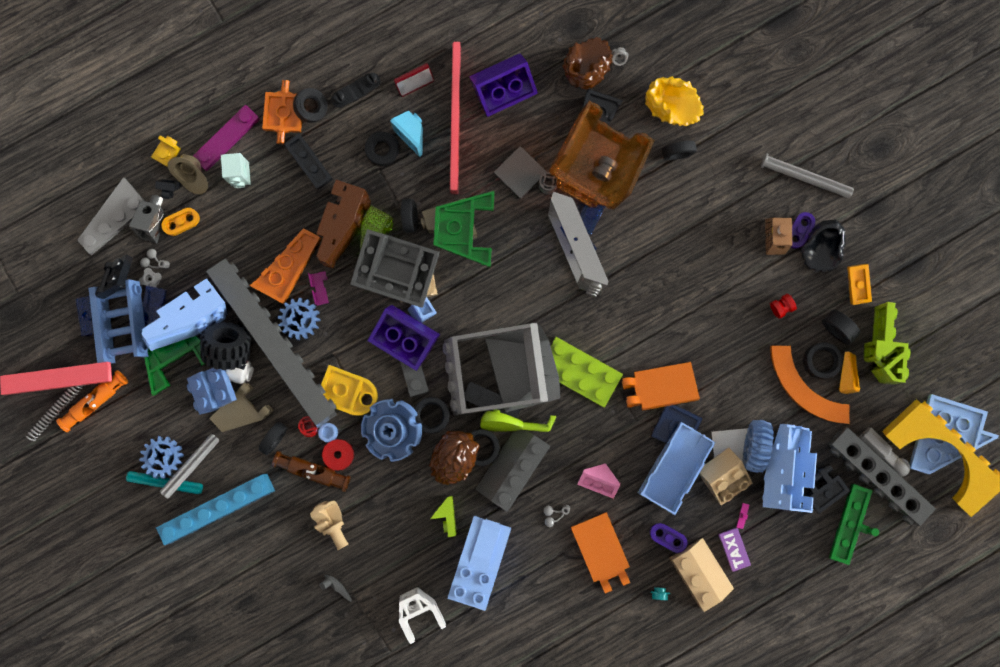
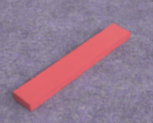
M111 362L0 376L1 395L112 382Z

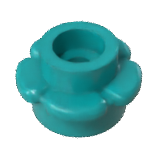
M654 587V591H651L652 599L668 600V594L670 593L666 592V588Z

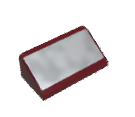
M428 63L394 79L395 86L401 97L434 82Z

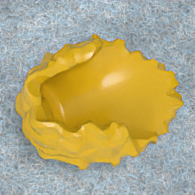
M673 76L658 78L650 84L646 92V106L652 112V116L659 117L662 122L666 121L672 125L689 126V124L700 121V116L703 115L704 111L700 97L696 93V88H693L689 81L685 82L681 78H674Z

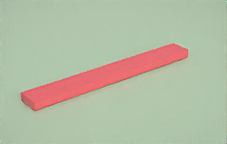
M453 42L450 155V192L452 194H458L460 42Z

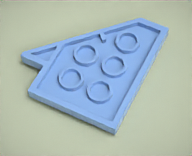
M933 394L928 395L927 404L933 408L931 413L935 417L939 414L947 422L945 426L949 430L954 428L962 436L960 440L964 444L968 442L977 450L998 438L999 435L983 430L987 411ZM935 438L916 440L909 463L910 469L931 474L960 459L961 455L955 446L946 441Z

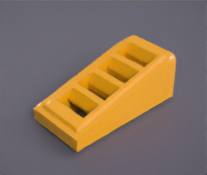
M849 351L845 352L839 388V392L844 394L860 392L856 355Z

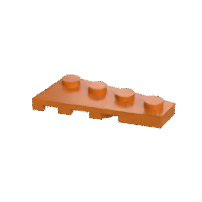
M303 228L287 245V248L274 259L275 261L250 286L284 304L321 238Z

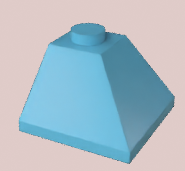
M409 111L392 118L390 122L394 132L421 157L423 155V127L421 118L416 113L412 115Z

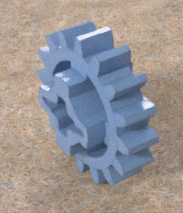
M299 298L298 302L291 299L290 305L286 302L284 303L285 310L280 309L283 315L278 316V319L282 320L279 326L285 327L282 332L285 334L289 332L288 337L293 338L295 335L296 339L300 340L302 335L307 339L308 333L314 335L313 328H319L316 322H320L321 319L317 318L316 315L320 314V312L314 311L316 305L312 304L309 306V300L303 303L302 298ZM299 306L305 307L309 311L302 312ZM298 314L303 317L301 318V323L295 321L298 319ZM290 326H297L299 331L292 330Z
M158 436V441L150 439L151 445L145 444L146 451L140 452L144 457L140 458L139 461L145 463L141 468L144 470L148 469L146 474H153V477L156 479L159 475L162 479H166V474L172 477V471L179 470L177 465H183V462L179 460L184 457V454L179 453L182 447L176 446L178 442L175 440L171 441L169 437L163 440L161 436ZM166 445L171 448L163 449L161 446ZM161 454L165 455V456H163V462L160 461V459H161V456H160V455H161ZM161 466L163 470H155L153 467Z

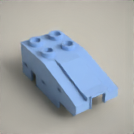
M207 279L194 286L200 295L195 300H192L188 293L185 292L156 311L160 318L143 328L141 333L142 339L150 351L191 338L199 333L202 334V331L207 326L220 323L226 318L228 314L225 302Z
M680 422L637 493L676 515L683 503L681 500L691 489L715 442Z
M780 424L772 448L771 458L764 475L763 507L812 513L813 497L803 496L804 487L814 488L817 453H810L812 431H809V428L791 424Z
M473 517L447 599L484 611L486 610L511 527L487 520V518Z

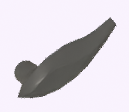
M325 575V580L319 584L320 588L325 590L331 586L336 592L351 602L352 599L342 583L332 576Z

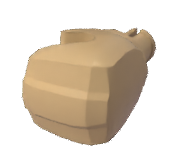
M334 500L325 501L316 505L310 513L311 518L317 523L314 526L315 529L323 535H330L337 550L347 546L349 543L341 531V526L344 523L337 502Z

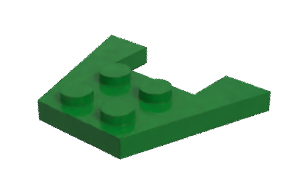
M495 191L437 206L435 210L434 246L491 268L492 248L473 247L474 210L494 211Z
M193 336L153 351L148 349L149 357H144L152 396L171 386L161 369L189 352L194 351L201 365L207 364L203 363L200 356V338L198 336Z

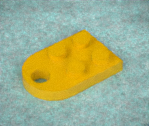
M328 365L321 386L326 391L323 394L327 400L331 398L337 407L336 409L356 416L369 413L371 411L370 407L377 403L378 393L374 384L366 378ZM365 394L372 396V403L370 405H364L362 402V397Z

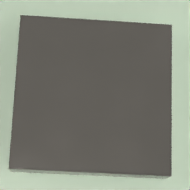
M520 146L494 171V174L521 200L539 182L541 175L547 171Z

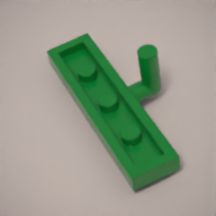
M851 484L829 554L830 559L850 565L859 533L862 532L872 536L879 535L877 528L862 524L873 490Z

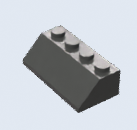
M527 430L513 431L476 487V490L508 512L550 448V445Z

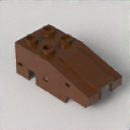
M335 180L331 194L338 196L337 202H339V205L327 202L316 233L323 236L316 257H319L318 260L321 264L334 269L337 260L357 234L358 229L363 227L365 221L363 217L364 212L369 210L371 204L370 197L365 189L339 180Z

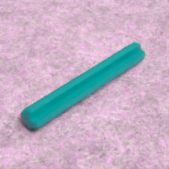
M129 471L126 476L127 482L161 488L171 479L167 477L162 479L160 476L156 479L153 475ZM184 481L177 488V491L201 494L203 484Z

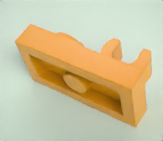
M869 265L848 266L850 303L857 305L872 302Z

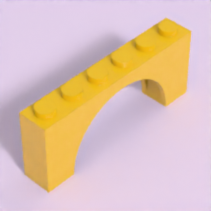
M916 399L882 432L899 449L910 442L924 438L940 439L955 446L963 460L964 478L960 489L952 499L972 517L1000 492V472L996 468L992 471L988 467L990 462L982 455L977 457L973 453L976 449L968 442L964 444L960 440L962 436L954 428L949 430L945 426L947 422L939 414L935 417L931 413L933 408L925 401L921 403Z

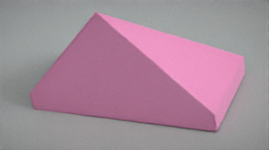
M607 464L584 469L577 484L613 499L620 487L619 481Z

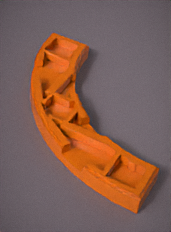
M770 346L774 371L785 392L797 405L823 420L850 424L849 404L829 401L813 392L803 382L795 368L791 346Z

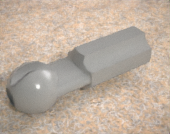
M867 428L859 436L869 448L901 477L909 473L910 464L908 461L899 458L893 453V448L872 428Z

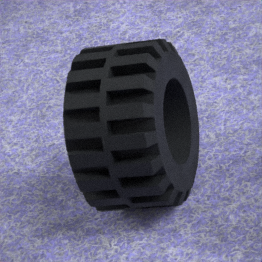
M220 322L207 326L200 336V356L203 363H207V366L217 370H234L235 368L242 367L250 358V333L245 327L231 322Z

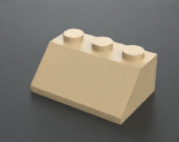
M703 538L686 547L683 552L676 553L670 557L671 562L702 611L705 612L720 603L734 589Z

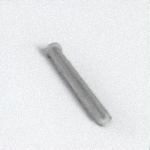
M768 153L765 154L762 160L761 168L767 167L846 198L851 197L854 189L850 186L770 157Z

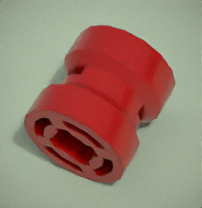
M788 293L781 296L780 300H774L770 303V307L778 319L783 318L788 312L791 313L797 310L795 301Z
M305 416L299 421L298 428L305 437L317 435L319 428L315 426L309 416Z

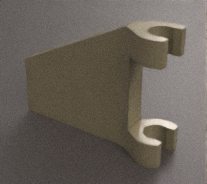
M244 383L235 393L237 400L220 407L209 419L221 432H225L264 420L274 410L270 405H265L258 411L245 397L253 387L249 383Z

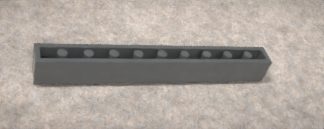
M225 258L206 272L315 426L319 428L337 415L335 412L336 405L331 398L329 400L325 398L323 394L326 391L320 383L315 384L313 381L315 376L309 368L305 369L302 366L303 359L298 352L295 354L290 348L293 345L287 337L282 338L280 335L282 330L276 322L272 324L269 320V317H271L270 313L265 307L261 308L258 302H260V299L255 292H249L247 289L249 284L245 278H239L236 274L239 270L233 262L229 264Z

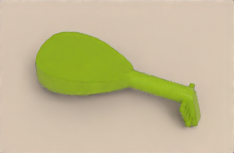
M500 410L486 411L481 418L480 427L484 430L496 432L518 430L549 432L556 416H550L547 424L522 422L517 418L500 413Z

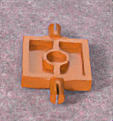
M282 80L281 91L275 93L265 92L262 129L264 131L277 132V144H285V133H301L302 120L297 117L293 109V100L296 94L289 92L290 81L288 80L286 82Z

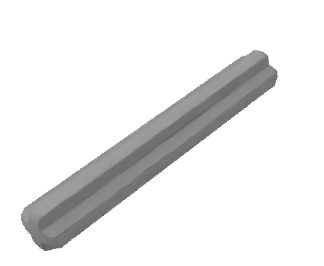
M210 434L160 490V493L165 498H169L217 445L219 439L214 434Z

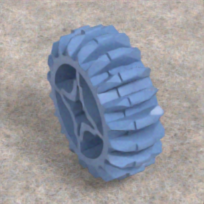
M753 420L747 429L742 460L746 470H750V472L763 473L769 464L774 439L771 423L764 420Z

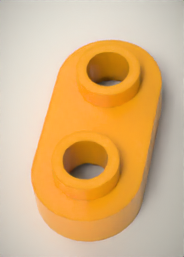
M192 208L182 209L164 218L161 224L162 230L170 236H176L195 227L199 223L200 216ZM189 216H193L192 221H188ZM176 224L175 229L171 230V225Z

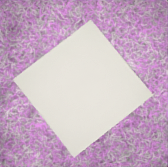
M747 429L712 432V440L715 442L713 446L714 458L730 448L743 462V449Z

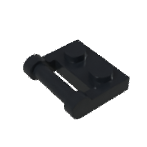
M126 254L121 258L115 259L114 262L105 263V272L100 287L95 292L98 298L105 299L124 287L133 259L131 256Z

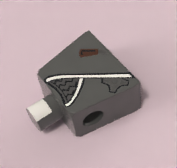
M152 195L150 202L141 201L129 225L139 239L156 244L162 230V221L166 215L160 207L163 198L157 195Z

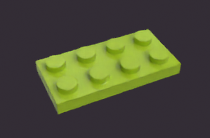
M556 337L551 345V350L559 375V383L605 408L623 374Z

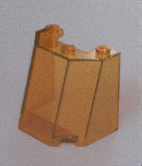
M589 100L581 109L549 172L555 176L558 189L591 208H596L597 205H604L608 209H615L631 195L655 140L645 133H636L629 139L621 132L614 130L599 120L603 111L598 104ZM601 156H607L618 164L616 170L612 171V177L609 182L601 181L592 174L594 168L598 167V161Z

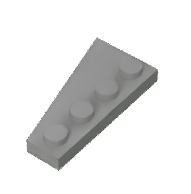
M123 177L78 238L79 243L90 255L97 252L129 225L139 203L145 201L126 178Z

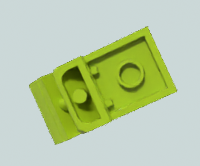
M886 302L875 306L872 342L864 343L863 358L865 362H875L877 364L871 372L880 383L891 385L906 383L909 376V369L907 368V360L910 358L909 343L893 342L896 336L894 320L897 318L898 311L895 308L896 303Z

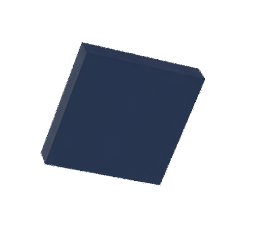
M676 405L665 406L651 437L667 444L680 422L697 431L703 418Z

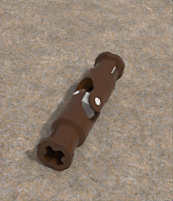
M281 451L276 452L272 461V467L274 468L277 466L286 469L288 473L304 477L328 487L333 486L342 489V492H346L351 479L349 475H340L335 470L295 456L290 457L281 454Z

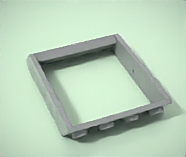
M553 192L548 216L579 289L585 290L587 295L593 297L601 296L609 281L573 198Z
M537 323L453 336L444 340L443 352L446 354L447 360L445 369L449 376L448 390L451 392L452 399L450 401V408L454 416L548 401ZM523 331L532 400L466 409L457 342Z

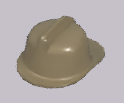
M182 154L180 157L170 159L168 162L170 173L188 191L194 194L206 192L208 189L207 178L201 172V164L195 157Z

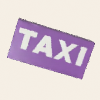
M738 528L719 533L718 535L731 571L734 572L751 566Z

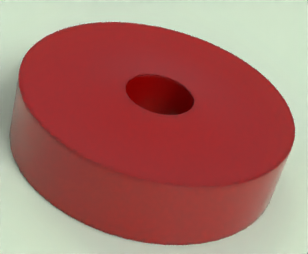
M336 439L326 444L322 452V458L330 469L343 470L353 462L354 450L347 441ZM337 451H340L342 454L339 459L335 457Z

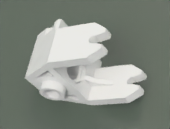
M418 587L400 595L399 623L410 644L415 642V638L408 620L425 611L430 610L433 612L441 629L446 627L436 601Z

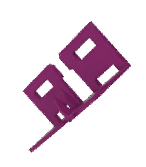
M326 272L308 273L311 287H315L316 293L312 290L315 305L329 303L323 281L328 280Z

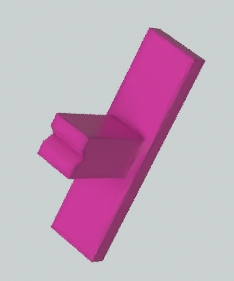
M742 503L737 528H744L745 520L748 517L749 504Z

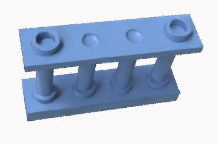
M126 280V288L115 292L105 299L98 298L95 295L98 287L89 288L97 363H116L115 356L134 353V357H149V348L144 343L141 335L142 329L145 328L140 281ZM127 296L128 307L109 310V299ZM129 315L130 326L116 329L111 328V318ZM131 334L132 345L114 348L113 337Z

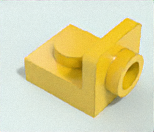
M159 136L158 139L161 142L151 157L168 167L170 159L176 157L181 149L176 145L177 141L167 136L164 138Z

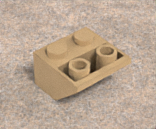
M730 448L706 463L699 473L721 506L753 484L743 462Z

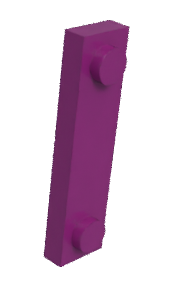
M247 105L243 106L193 157L208 171L221 158V155L233 147L260 118Z

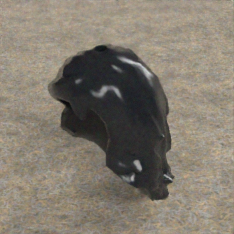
M836 219L824 220L815 225L809 233L807 242L800 250L805 261L804 264L808 269L825 273L826 270L833 271L842 262L846 236L845 229Z

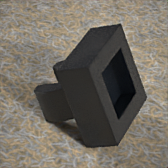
M161 179L156 181L155 189L162 190L161 198L170 199L173 198L174 191L180 189L181 183L179 181Z

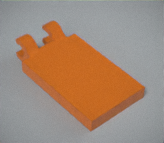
M691 362L634 372V378L622 379L623 390L635 387L636 396L626 397L627 408L641 405L643 411L698 401L700 399Z
M607 512L571 527L593 582L599 580L605 593L612 591L608 580L613 577L619 576L623 586L630 583L625 569L630 566Z

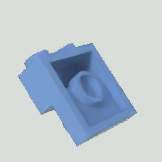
M211 368L187 378V389L193 395L195 400L193 406L199 412V415L212 412L237 400L226 370Z

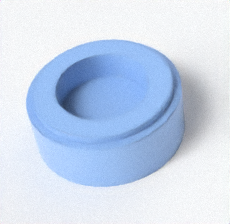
M325 423L319 427L318 436L322 441L330 442L337 438L338 429L332 423Z

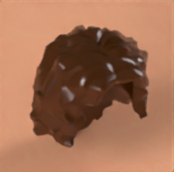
M595 37L588 39L586 42L582 41L581 44L576 42L573 47L568 48L569 52L567 57L564 58V65H562L565 70V76L571 85L576 88L590 89L604 80V75L610 71L609 65L612 64L613 55L611 54L612 51L608 41H602L601 38Z
M447 431L446 434L441 435L442 439L435 446L429 467L433 471L431 476L435 477V481L440 484L449 485L457 483V481L466 480L468 473L475 466L476 454L480 446L477 442L473 441L471 433Z

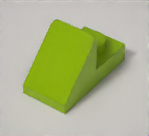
M448 496L430 518L446 517V521H443L444 533L448 532V537L457 535L453 496Z

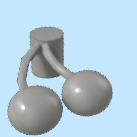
M149 249L147 257L150 259L155 258L158 266H151L148 258H142L140 261V265L144 268L148 266L151 268H169L170 263L164 260L158 261L155 249Z
M549 505L544 508L546 516H551L553 512H562L563 514L557 520L547 517L545 525L552 527L554 522L559 521L564 514L567 515L569 513L570 506L564 505L561 511L553 510Z

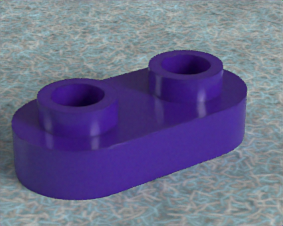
M804 212L794 220L792 224V237H797L798 241L793 242L792 240L790 248L797 249L805 244L809 233L815 226V218L812 214ZM802 220L806 221V226L801 224Z
M656 523L650 528V537L658 544L675 553L683 552L686 549L687 539L683 534L663 523ZM658 529L663 531L661 536L656 535ZM675 539H679L680 541L679 545L674 546L673 541Z

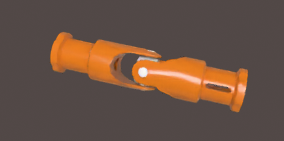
M116 370L112 376V382L100 383L91 393L72 406L65 416L56 420L57 424L63 431H71L70 428L78 421H83L101 404L111 398L123 384H128L127 378L120 371Z

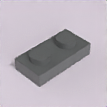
M400 361L410 397L429 392L422 365L416 371Z

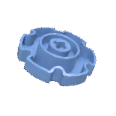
M385 399L373 404L370 407L371 414L364 415L361 424L362 437L368 439L367 449L381 460L388 456L391 462L410 456L413 453L412 446H418L422 438V424L417 423L415 417L418 415L411 405L402 400L395 404L393 399Z

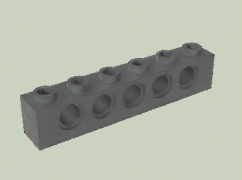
M848 427L841 428L827 443L831 448L829 451L835 457H841L845 461L844 465L851 471L855 470L860 475L858 478L866 485L870 484L874 488L873 492L880 498L884 497L889 502L888 506L895 512L899 511L903 515L902 519L909 525L921 526L935 511L936 508ZM849 446H852L854 450L851 456L847 454ZM864 459L868 462V467L865 470L861 465ZM878 473H881L883 476L880 483L876 480ZM893 486L897 488V494L895 496H892L891 489ZM908 500H910L912 503V506L909 510L906 508V502Z

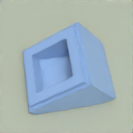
M427 297L423 308L411 305L408 308L411 317L421 323L437 313Z

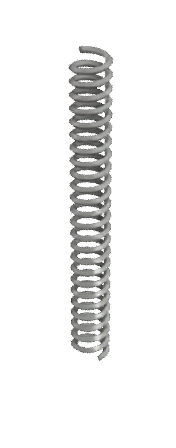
M82 385L81 387L75 386L78 388V390H76L74 387H70L76 393L72 392L70 389H67L70 393L73 394L72 396L65 391V394L68 395L71 399L67 398L64 394H62V396L65 399H67L68 402L65 401L63 398L59 397V399L63 401L66 405L62 404L59 400H57V402L60 405H62V407H60L57 403H54V405L58 407L60 410H57V408L51 406L55 411H57V413H55L52 409H49V411L53 413L55 416H53L49 412H46V414L52 417V419H50L47 415L44 414V417L48 419L50 422L41 417L42 421L38 420V422L45 428L41 427L38 423H36L37 427L33 426V428L36 431H38L39 434L36 433L33 429H30L31 432H28V434L34 439H31L28 436H26V438L31 441H36L38 435H41V432H44V429H46V427H48L49 424H51L52 421H54V418H57V415L60 414L59 412H62V409H65V406H67V404H69L70 401H72L73 398H75V395H78L80 389H83V386L86 385Z

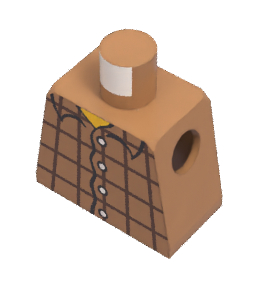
M791 218L765 219L766 255H785L792 246Z

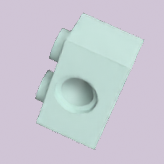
M241 153L221 155L222 177L234 188H244L245 185H251L249 162Z

